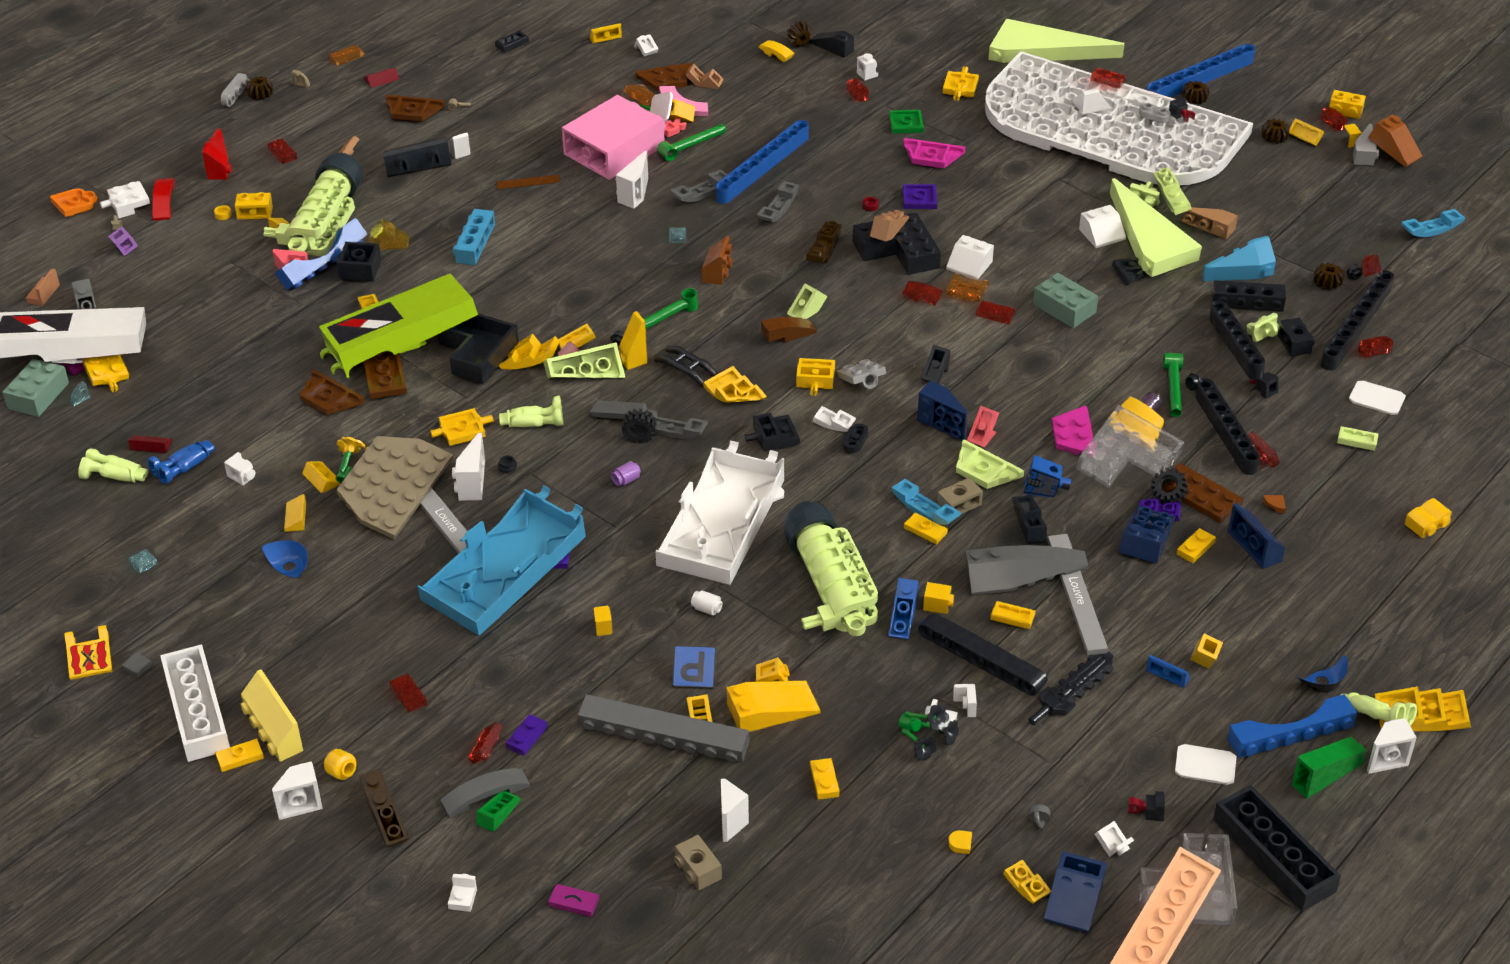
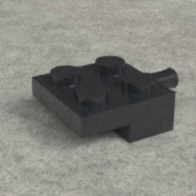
M771 413L753 416L755 433L745 434L746 442L757 440L761 444L763 451L800 444L799 435L789 414L774 418Z

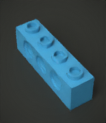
M474 209L472 214L469 215L468 222L464 225L463 232L458 237L457 245L453 247L456 263L476 265L495 226L494 211Z

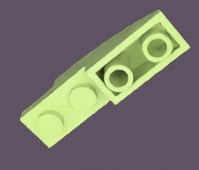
M1169 167L1162 168L1154 172V177L1171 212L1177 215L1191 210V205L1182 192L1179 182Z

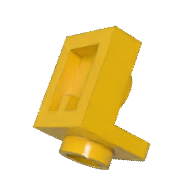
M779 658L756 665L757 682H772L778 679L779 681H788L789 669Z

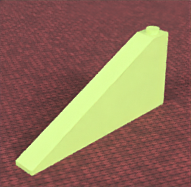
M1006 19L989 47V60L1010 63L1020 51L1050 61L1122 58L1124 43Z
M1112 179L1110 188L1111 198L1120 215L1134 254L1139 259L1138 264L1142 266V269L1149 276L1153 277L1199 261L1202 249L1200 244L1118 180Z

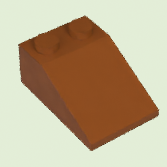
M1392 114L1381 120L1368 136V139L1405 167L1422 158V154L1406 124L1398 116Z

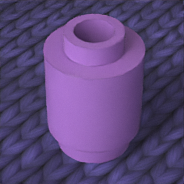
M629 461L614 469L611 477L617 486H624L638 479L641 470L637 463Z

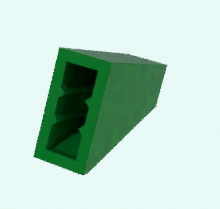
M1348 737L1302 754L1297 759L1291 785L1308 799L1361 766L1367 750L1355 739Z

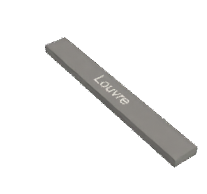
M431 488L421 501L420 506L459 554L466 548L465 540L463 542L460 540L465 536L467 530Z
M1067 534L1048 536L1049 546L1072 549ZM1081 571L1067 575L1059 574L1086 654L1107 653L1108 647Z

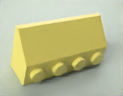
M258 670L241 693L243 703L240 705L244 714H249L253 728L259 729L258 733L261 740L268 743L267 747L272 756L276 755L281 762L303 751L299 728L296 720L263 671Z

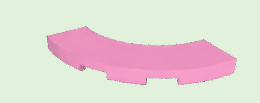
M660 86V94L672 92L673 99L695 106L694 116H708V103L695 102L682 97L676 91L675 86Z

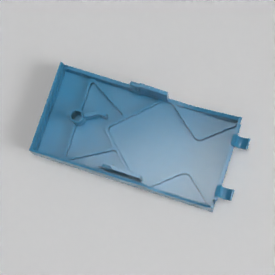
M543 485L541 492L536 494L524 489V492L507 514L490 532L486 534L484 522L480 521L465 533V536L460 541L463 542L465 540L466 548L422 587L417 586L420 600L480 636L586 537L583 516L580 515L582 512L581 506L575 504L571 512H566L545 500L550 493L548 487Z

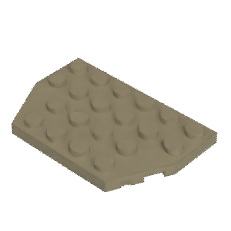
M377 436L337 488V494L341 500L345 501L349 510L354 512L360 524L395 540L422 500L450 464L453 454L421 439Z

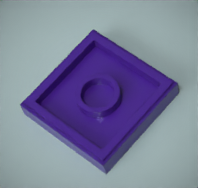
M903 184V208L937 209L936 185Z

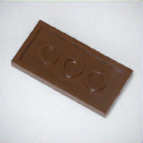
M383 351L363 361L370 399L407 393L399 353L394 355L391 351Z
M1182 463L1174 467L1177 472L1180 471L1184 475L1188 484V493H1185V499L1181 497L1182 502L1218 523L1223 522L1231 514L1234 503L1243 504L1244 498ZM1174 481L1166 482L1162 490L1167 493L1172 492L1176 489L1177 484Z

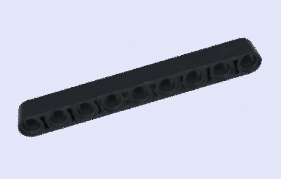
M1383 270L1377 274L1324 348L1321 361L1322 368L1325 370H1335L1391 292L1394 280L1392 272Z

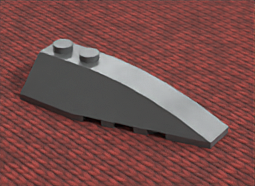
M1019 545L966 550V567L972 596L1014 591L1021 585L1027 584L1031 586L1035 584V581L1044 578L1047 581L1054 579L1055 575L1061 573L1067 575L1088 568L1085 551L1069 548Z

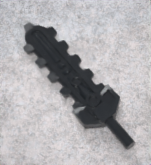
M1110 652L1096 656L1089 655L1087 657L1089 661L1086 664L1082 662L1078 664V671L1072 670L1068 673L1070 677L1067 680L1063 678L1059 680V687L1050 688L1048 686L1039 693L1042 708L1028 719L1029 723L1035 725L1047 714L1051 716L1053 714L1066 716L1076 705L1075 697L1082 698L1085 695V689L1091 690L1095 686L1094 681L1101 682L1104 679V673L1110 674L1114 670L1112 667L1114 655Z

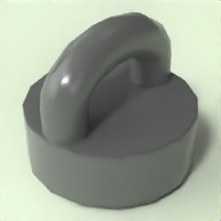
M1036 804L1029 808L1028 817L1032 822L1036 823L1039 829H1042L1051 818V810L1045 805Z

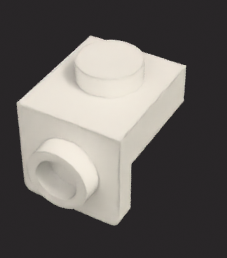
M1115 821L1095 833V836L1109 857L1116 852L1120 856L1130 849L1128 844L1134 841L1132 837L1129 839L1125 838Z

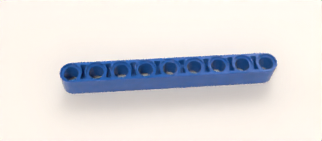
M1243 44L1149 83L1146 90L1171 98L1182 93L1185 83H1189V81L1195 82L1196 80L1197 82L1207 83L1252 64L1256 48L1252 44Z
M805 120L796 121L716 184V201L723 204L730 202L809 139V123Z

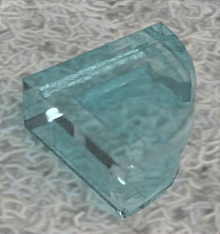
M84 381L79 383L71 394L70 401L73 406L90 398L87 384Z

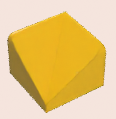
M1355 124L1345 125L1344 127L1350 137L1348 147H1354L1355 141L1362 132Z
M608 606L595 607L597 636L612 634L610 608Z

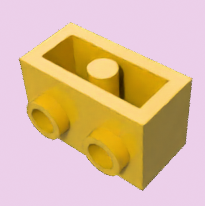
M1334 90L1328 113L1360 119L1366 96Z
M271 193L237 194L235 201L237 219L271 218L273 208Z

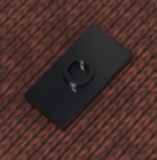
M517 31L496 40L495 46L506 52L529 42V37L521 31Z

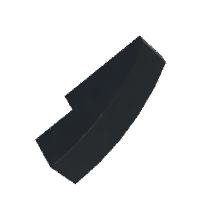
M1031 495L1012 497L1016 516L1027 542L1047 540V526L1041 518V509Z

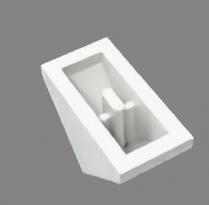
M468 133L454 136L448 141L449 152L455 159L470 155Z

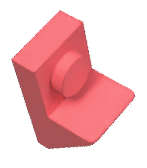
M273 249L274 262L279 269L294 259L308 260L307 252Z
M980 406L967 441L985 447L996 434L993 428L999 412Z

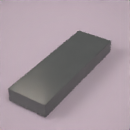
M597 400L590 410L591 417L623 419L629 410L633 412V409L639 411L640 408L642 412H645L647 406L646 403Z

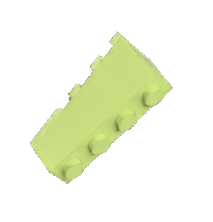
M617 343L553 357L543 361L548 379L555 377L625 378Z

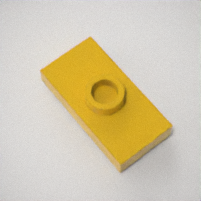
M1295 118L1289 129V134L1317 146L1324 131Z
M585 324L558 339L560 341L558 346L562 349L571 341L578 348L596 337L589 325Z
M914 513L904 523V529L936 545L948 532L947 528L917 513Z
M996 601L990 620L1030 629L1036 611Z
M257 739L215 752L222 772L264 759Z

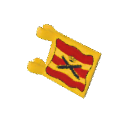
M106 625L98 626L100 639L77 644L73 632L65 633L70 680L112 672L109 633Z

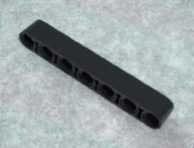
M1220 300L1211 302V323L1247 377L1252 380L1262 379L1265 369L1264 357L1228 305Z
M1209 378L1199 379L1195 394L1196 400L1239 469L1247 475L1255 474L1260 459L1259 452L1215 383Z
M937 613L929 614L918 625L919 633L927 640L1030 696L1036 695L1048 681L1047 675L1041 669Z

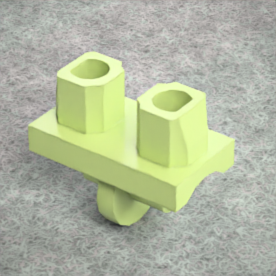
M1148 181L1146 185L1134 183L1130 185V190L1151 207L1159 205L1160 192L1153 188V182Z
M1272 313L1268 316L1260 317L1255 323L1247 324V334L1252 335L1254 342H1258L1267 336H1276L1279 328L1277 324L1278 315Z

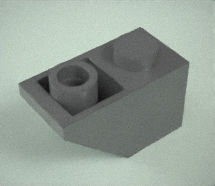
M90 279L72 282L78 310L97 309Z

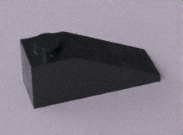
M845 31L818 33L809 39V43L843 58L854 52V35Z

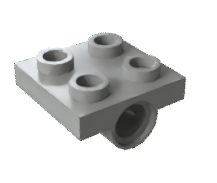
M865 359L859 361V364L846 365L843 369L838 370L837 373L840 379L852 384L858 383L863 387L872 389L878 383V376L886 374V369L876 362Z

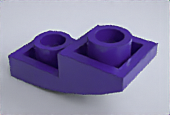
M1159 498L1140 500L1139 502L1140 507H1148L1157 512L1169 513L1176 517L1175 521H1180V502L1160 504Z

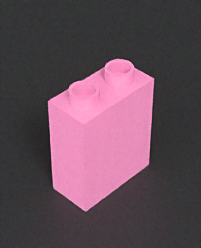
M616 95L562 127L564 155L610 180L644 151H647V157L657 151L658 144L664 141L665 122L660 115L653 114L640 107L636 102H630Z

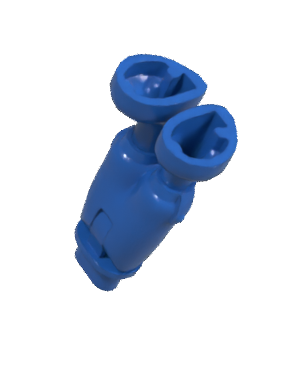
M208 440L204 442L198 441L196 444L185 446L173 453L164 462H160L157 457L151 456L147 459V464L156 479L159 478L162 484H167L177 474L185 473L210 455V452L215 450V447Z

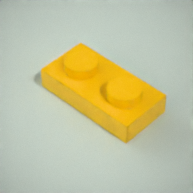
M1199 528L1177 549V555L1194 563L1215 543L1216 537Z
M832 759L810 761V769L818 800L839 797V787Z

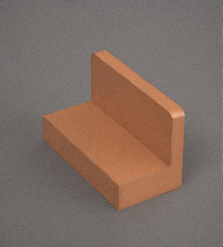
M51 269L45 277L40 279L26 297L27 303L44 306L60 285L56 269Z

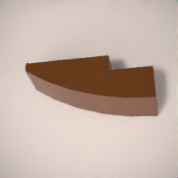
M777 317L761 321V332L768 342L782 338L786 343L817 333L810 320L803 318Z

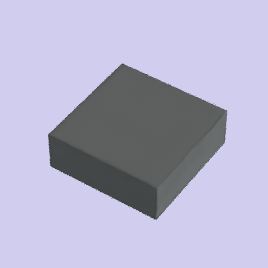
M136 652L122 665V668L129 674L139 678L153 664L150 659Z

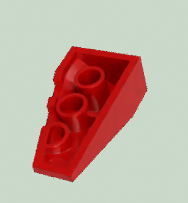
M217 128L213 133V137L206 141L202 155L207 179L227 180L229 173L232 172V165L228 161L221 128Z

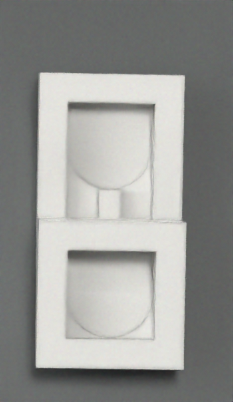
M821 406L812 422L828 429L848 432L856 418L842 410H839L836 414Z

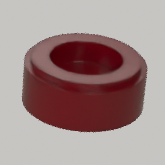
M866 197L862 200V208L865 211H876L879 207V201L875 197Z

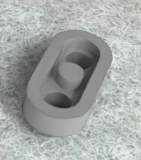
M1144 103L1140 106L1139 115L1159 123H1166L1170 120L1171 113L1166 108L1158 107L1151 103Z

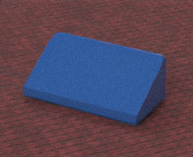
M1149 655L1146 671L1183 688L1190 680V675L1187 671Z

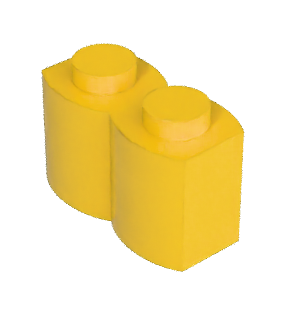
M1432 498L1421 507L1410 511L1406 516L1405 525L1421 538H1425L1426 536H1432L1437 529L1445 528L1451 521L1452 512L1435 498Z

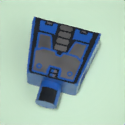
M1034 455L1025 480L1023 494L1055 497L1058 488L1069 490L1071 479L1061 477L1063 468L1061 465Z

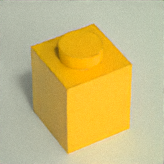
M927 582L923 610L947 614L949 606L953 607L954 603L951 586Z
M1203 634L1196 643L1190 660L1209 669L1216 661L1223 642Z

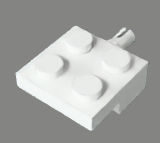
M140 181L108 189L109 200L100 202L102 209L112 206L118 218L135 214L134 208L150 204Z

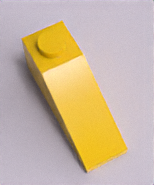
M637 311L633 312L619 345L621 362L627 370L647 363L645 320Z

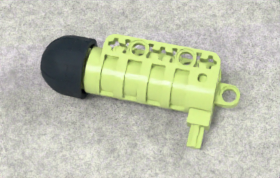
M335 153L326 157L315 174L316 183L309 192V196L304 200L302 207L296 213V217L290 224L281 223L278 228L265 227L263 235L276 238L278 244L288 245L291 251L307 252V254L315 256L326 255L333 245L336 231L347 223L355 209L354 201L351 197L355 194L362 181V170L359 162L346 153Z
M800 502L791 508L785 517V536L792 551L803 558L824 605L817 607L816 615L801 619L803 628L806 630L821 625L823 631L836 628L839 631H848L852 636H860L864 634L866 626L876 623L878 619V611L875 606L878 600V592L850 533L845 528H838L828 508L818 502Z

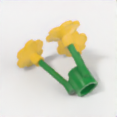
M342 437L341 440L337 441L338 450L343 452L344 455L339 472L335 478L340 484L352 470V467L348 466L350 456L360 452V447H365L362 441L351 437Z

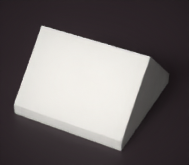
M721 779L723 842H728L749 823L748 795L728 780Z

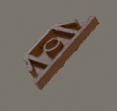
M693 62L635 71V77L637 79L642 78L644 83L651 86L655 91H660V86L686 87L689 78L685 74L689 67L693 65Z
M385 95L392 119L423 122L445 107V100Z
M315 369L312 370L311 379L307 380L305 388L300 393L301 401L326 415L365 403V398L362 395Z

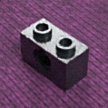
M1300 317L1279 322L1277 335L1290 356L1311 354L1315 340Z

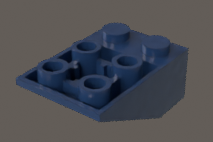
M930 381L919 392L917 421L961 441L966 440L968 412L947 387Z
M1138 506L1122 533L1119 553L1157 563L1162 555L1176 517L1166 512H1157L1148 507Z
M1063 851L1057 867L1044 920L1089 933L1105 880L1107 863Z

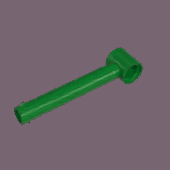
M718 124L713 128L673 144L662 141L657 146V153L667 161H673L679 151L715 136H721L723 133H726V127L724 124Z
M693 288L684 289L680 300L644 318L645 329L656 325L683 309L687 312L697 310V291Z
M1164 353L1163 369H1168L1170 413L1173 417H1179L1182 414L1179 370L1183 368V354Z

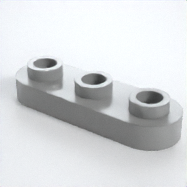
M238 73L222 92L221 104L223 106L230 107L246 88V82L249 81L246 74Z

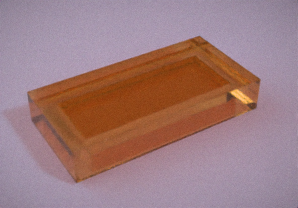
M353 45L329 54V59L338 66L364 56V52L357 45Z

